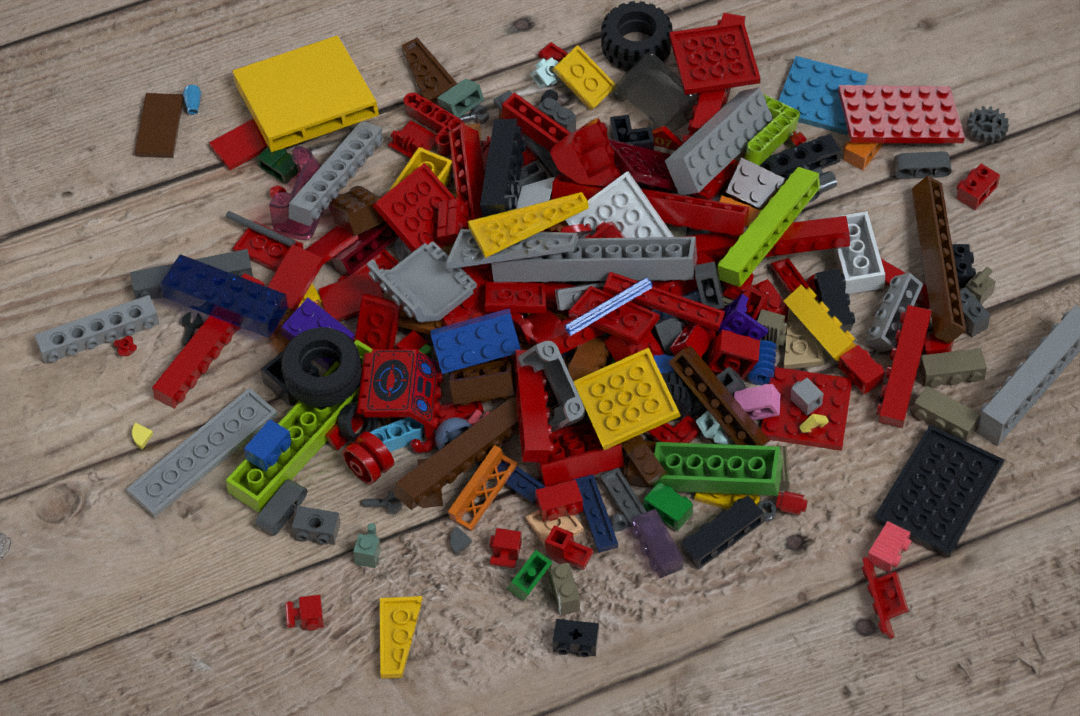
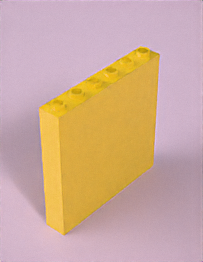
M338 35L232 70L235 85L271 152L379 116L376 99Z

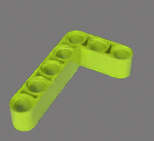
M763 94L765 102L772 114L773 120L748 142L744 159L758 166L793 134V131H796L800 117L798 110Z

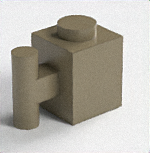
M986 267L982 272L979 271L965 285L981 305L993 294L996 281L989 277L992 273L989 267Z

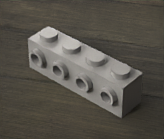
M910 272L892 278L890 287L883 297V303L875 315L874 323L868 330L865 342L879 353L896 347L898 343L895 341L896 333L903 326L900 323L902 311L906 312L908 305L914 306L923 286V283Z

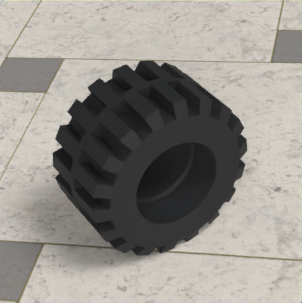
M661 373L680 413V417L671 421L680 420L691 412L692 390L679 375L675 373Z

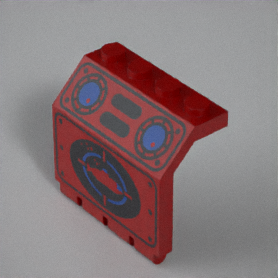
M417 349L372 350L371 353H365L357 413L364 414L365 417H411L424 425L426 438H434L435 430L439 427L437 414H440L441 410L440 402H438V399L442 398V386H440V383L444 381V374L440 371L439 363Z

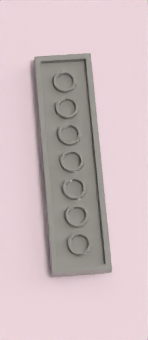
M251 388L247 389L126 489L127 493L154 518L157 517L257 434L269 419H275L278 416L277 411Z

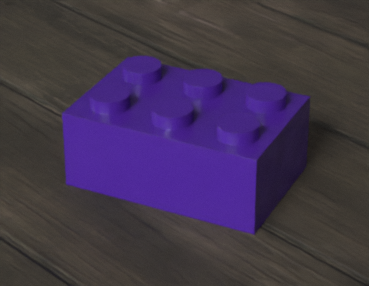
M307 298L282 325V335L290 341L303 331L319 327L339 330L348 335L353 341L355 336L354 333L310 298ZM331 358L315 359L327 371L336 362Z

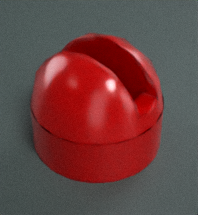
M278 185L270 188L269 195L276 202H281L286 196V189Z

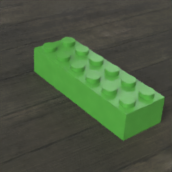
M656 442L654 455L667 474L654 482L653 487L661 482L665 486L672 487L676 492L779 495L783 466L780 446Z

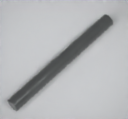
M231 211L226 213L227 219L289 247L292 244H296L295 240Z

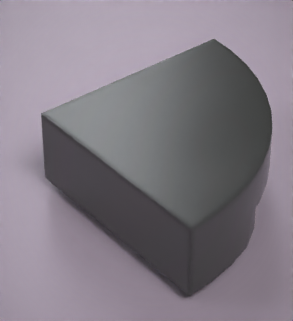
M456 527L451 534L450 542L453 553L457 556L472 543V539L459 527Z

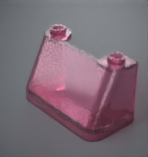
M295 146L292 159L298 168L297 181L291 194L286 192L275 194L269 204L273 230L290 238L309 240L314 235L324 210L320 213L319 218L308 226L288 218L289 203L319 170L321 164L309 149Z

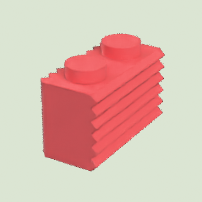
M887 521L869 550L868 559L876 567L890 573L893 567L897 568L900 564L902 551L907 552L912 542L909 539L911 532Z

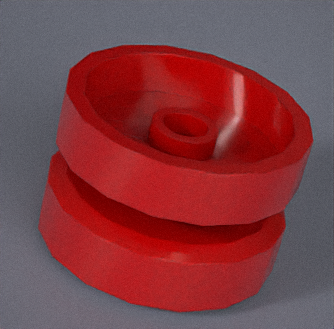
M364 431L356 438V443H350L343 449L342 456L356 477L362 482L372 485L381 477V473H386L395 464L390 451L384 443L374 434Z

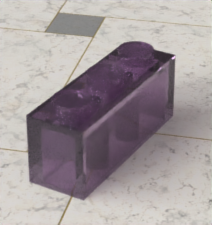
M654 509L634 517L631 532L635 539H639L643 555L648 556L651 570L657 572L659 578L683 570V557L657 510Z

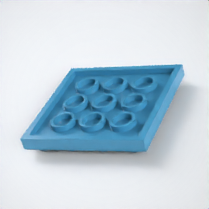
M795 56L778 101L799 111V123L847 135L848 130L838 94L839 85H866L868 74Z

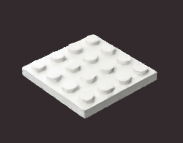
M629 172L624 173L588 200L589 209L566 219L569 226L575 224H584L585 226L589 223L592 232L588 234L591 236L597 232L595 228L602 222L608 223L613 221L626 238L674 237ZM588 234L578 236V239L584 238Z

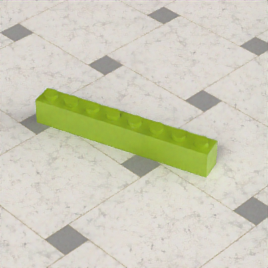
M798 167L794 173L790 174L785 184L780 186L776 195L769 200L767 206L759 212L758 217L750 223L744 234L740 235L735 245L719 261L717 265L719 280L738 287L743 285L820 189L819 173Z

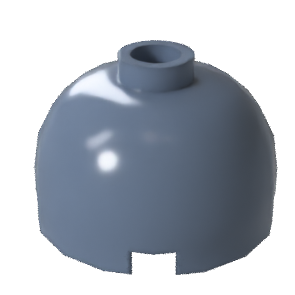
M458 417L443 421L435 434L437 448L441 450L472 427V425L465 419Z

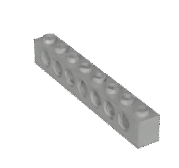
M365 121L360 122L290 201L288 218L308 226L314 220H317L320 213L328 208L332 199L338 196L339 191L346 187L350 178H353L357 170L364 166L368 157L373 155L374 150L381 146L383 142L382 128Z

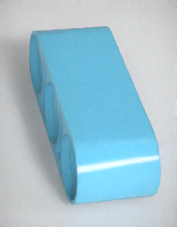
M407 417L375 429L370 433L378 437L388 450L392 452L410 445L413 439H419L420 441L424 439L425 428L420 422Z

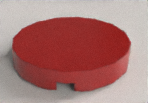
M589 223L585 226L584 224H575L561 228L562 233H577L578 236L592 232Z

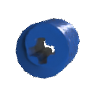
M766 340L760 341L759 361L749 372L748 376L749 381L753 384L761 386L769 384L770 378L774 377L775 351L777 349L775 343Z

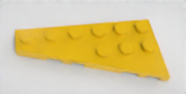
M580 192L468 221V225L484 257L487 258L589 209L587 199Z

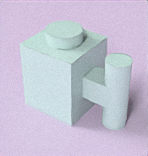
M706 411L696 420L697 425L706 438L714 439V442L719 444H734L732 438L727 436V432L709 411Z

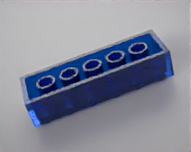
M181 254L161 282L163 298L267 338L271 337L288 309L286 294Z

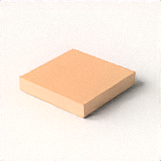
M537 510L526 516V522L544 546L545 540L554 525L572 532L573 536L584 531L583 526L575 515L559 517L553 521H542L540 512Z

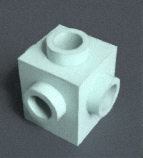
M552 57L548 60L544 58L535 65L537 68L530 73V76L541 89L549 84L553 86L560 80L552 71L559 62Z

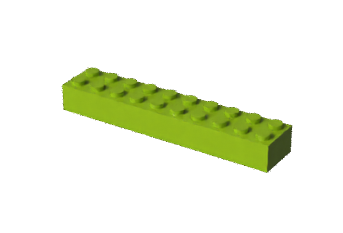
M356 340L354 343L359 351L362 370L364 354L371 353L373 349ZM336 361L322 377L334 373L341 364ZM360 383L356 391L348 399L331 407H313L299 401L278 423L290 431L291 445L288 450L283 451L275 465L270 466L267 471L245 459L226 479L228 493L260 513L283 483L288 479L292 480L328 441L325 434L336 424L343 407L351 402L358 403Z

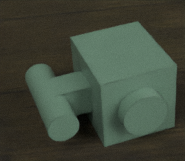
M370 523L367 526V535L358 534L354 548L355 565L376 568L381 552L380 539L377 537L376 525Z

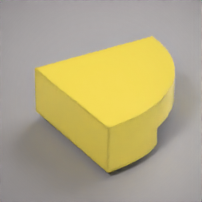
M812 414L799 427L804 433L812 432V428L817 426L822 428L829 421L826 416Z
M137 423L132 428V436L136 446L143 449L153 436L152 430Z

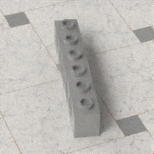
M150 295L37 333L35 338L44 363L47 364L87 349H93L101 344L113 342L124 336L133 335L144 329L153 328L159 325V320Z

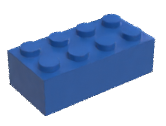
M510 309L431 330V338L442 374L515 354V350H521Z

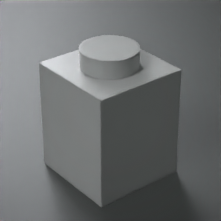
M806 378L792 386L790 400L808 415L822 405L824 393Z

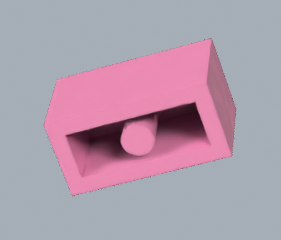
M764 384L759 387L745 388L734 392V398L752 420L780 415V393L773 384Z

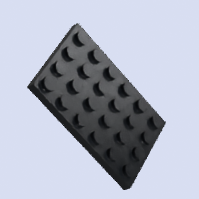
M929 425L875 514L873 522L885 526L887 521L911 532L909 539L950 558L1003 467L1005 459Z

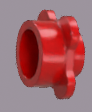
M793 131V135L790 137L796 146L807 141V138L801 131L799 133Z
M126 336L114 342V346L118 348L120 356H130L137 350V345L133 343L132 336Z

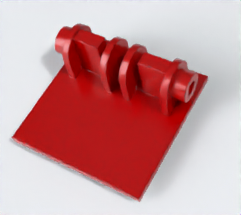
M410 120L401 131L394 130L391 133L393 140L388 146L411 159L419 147L430 151L436 145L435 137L437 134Z

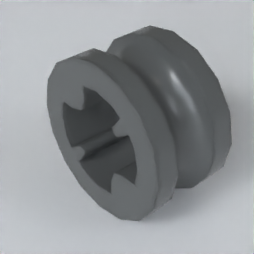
M770 500L761 501L758 507L762 511L764 508L765 510L767 508L770 509V513H764V521L773 520L776 515L775 504Z

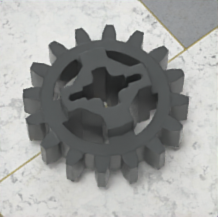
M982 106L981 110L975 108L974 113L970 112L966 124L967 131H971V137L976 136V141L982 139L985 144L989 140L993 144L994 139L1001 141V137L1006 136L1009 128V119L1005 118V113L1000 114L998 108L994 111L992 106L989 109Z

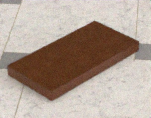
M146 93L135 148L136 156L174 158L184 102L183 94Z

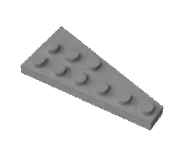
M461 229L447 259V269L574 251L578 241V234L539 232L485 258L470 229Z

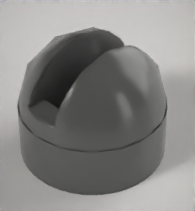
M615 513L611 516L610 522L614 531H622L628 526L627 519L623 514Z

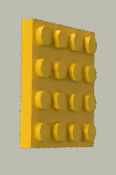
M649 348L573 381L604 450L680 417L677 406Z

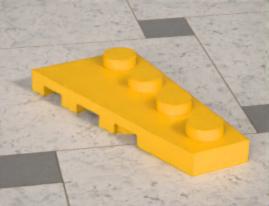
M422 596L380 598L381 679L403 678L423 601Z

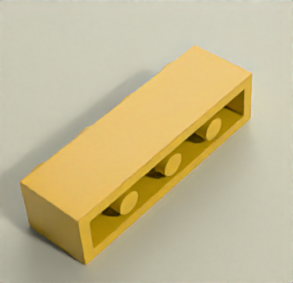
M800 285L784 300L785 304L830 355L839 362L841 355L857 346L853 342L855 337L848 330L844 332L840 328L843 324L835 315L831 317L827 313L830 309L822 301L820 303L816 301L815 297L817 295L810 287L806 289Z

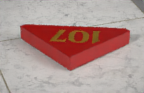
M662 126L652 130L654 146L674 151L682 146V141L667 127Z

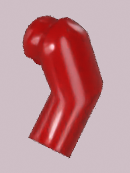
M435 436L434 438H428L425 442H420L419 439H413L410 442L411 450L415 453H428L436 446Z

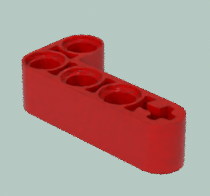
M411 92L406 94L403 99L406 114L438 133L435 137L438 153L442 156L451 155L449 132L461 123L464 124V122L417 93Z

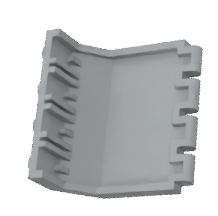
M431 242L428 245L424 243L391 270H379L373 259L367 263L370 270L368 273L370 278L375 283L378 281L382 290L386 294L390 293L393 301L398 306L402 305L404 312L410 318L413 316L418 322L441 320L474 294L473 289L477 286V283L469 275H466V272L460 267L447 269L446 262L449 256L435 242Z

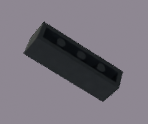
M748 495L743 499L740 498L734 502L731 508L721 511L713 521L703 524L695 534L685 537L681 543L682 553L699 570L763 524L764 512Z

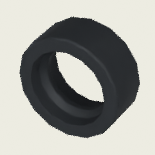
M355 402L345 405L338 416L339 431L349 441H355L364 431L371 432L378 427V417H365L364 415L365 422L362 431L359 434L354 433L351 421L353 414L357 411L358 403Z

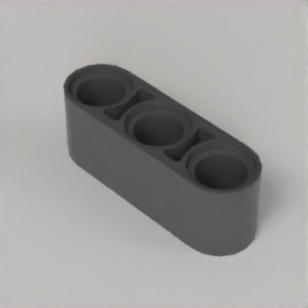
M945 151L901 153L894 157L896 176L900 179L925 178L927 175L932 178L946 177L952 172L950 157Z
M290 479L286 480L259 513L255 525L273 536L277 535L306 498L307 488Z

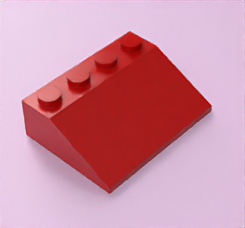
M591 420L552 432L549 441L553 442V453L549 454L548 462H534L545 487L573 481V479L592 474L597 475L600 472L611 471L625 466L621 443L604 450Z

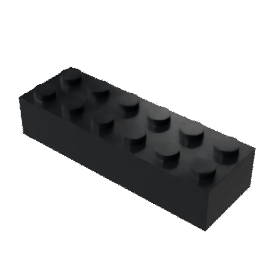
M500 119L493 122L480 202L483 217L517 209L518 201L516 196L520 193L518 181L522 179L521 166L524 165L523 152L526 151V141L522 140V127L518 125L517 119Z

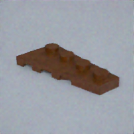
M418 37L402 45L404 56L424 98L433 103L438 100L439 96L457 85L456 81Z

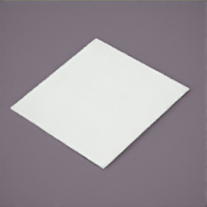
M555 177L522 186L517 209L549 201Z

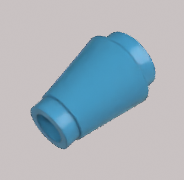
M188 85L183 91L187 113L191 115L199 112L202 92L196 85Z

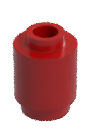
M784 491V493L779 492L776 508L781 509V512L801 515L802 512H806L808 500L804 499L805 495L788 491Z

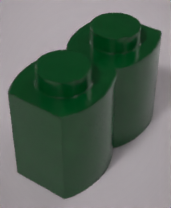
M267 147L256 157L258 166L283 184H287L302 170L300 159L295 154L287 153L285 148L271 152L269 147Z

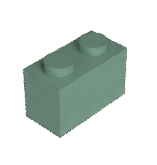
M467 78L437 98L441 108L458 118L484 101L480 85Z

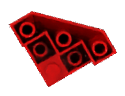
M599 118L592 120L564 137L550 151V155L558 170L578 184L607 187L621 176L613 156L615 153L609 143L608 129L604 122H601Z

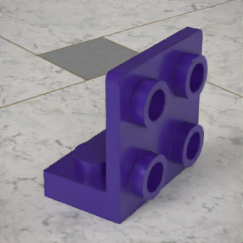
M741 294L722 309V311H725L720 328L716 332L720 333L722 330L732 331L739 335L760 340L768 334V329L745 313L748 297Z

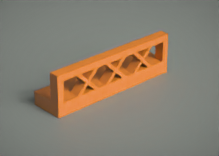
M494 445L448 510L451 520L472 532L518 466V463L503 455L502 449ZM501 461L510 465L507 471L498 473L497 467ZM497 478L498 484L496 487L487 489V481ZM485 495L486 501L484 504L475 506V498ZM474 512V518L470 524L461 519L465 513Z

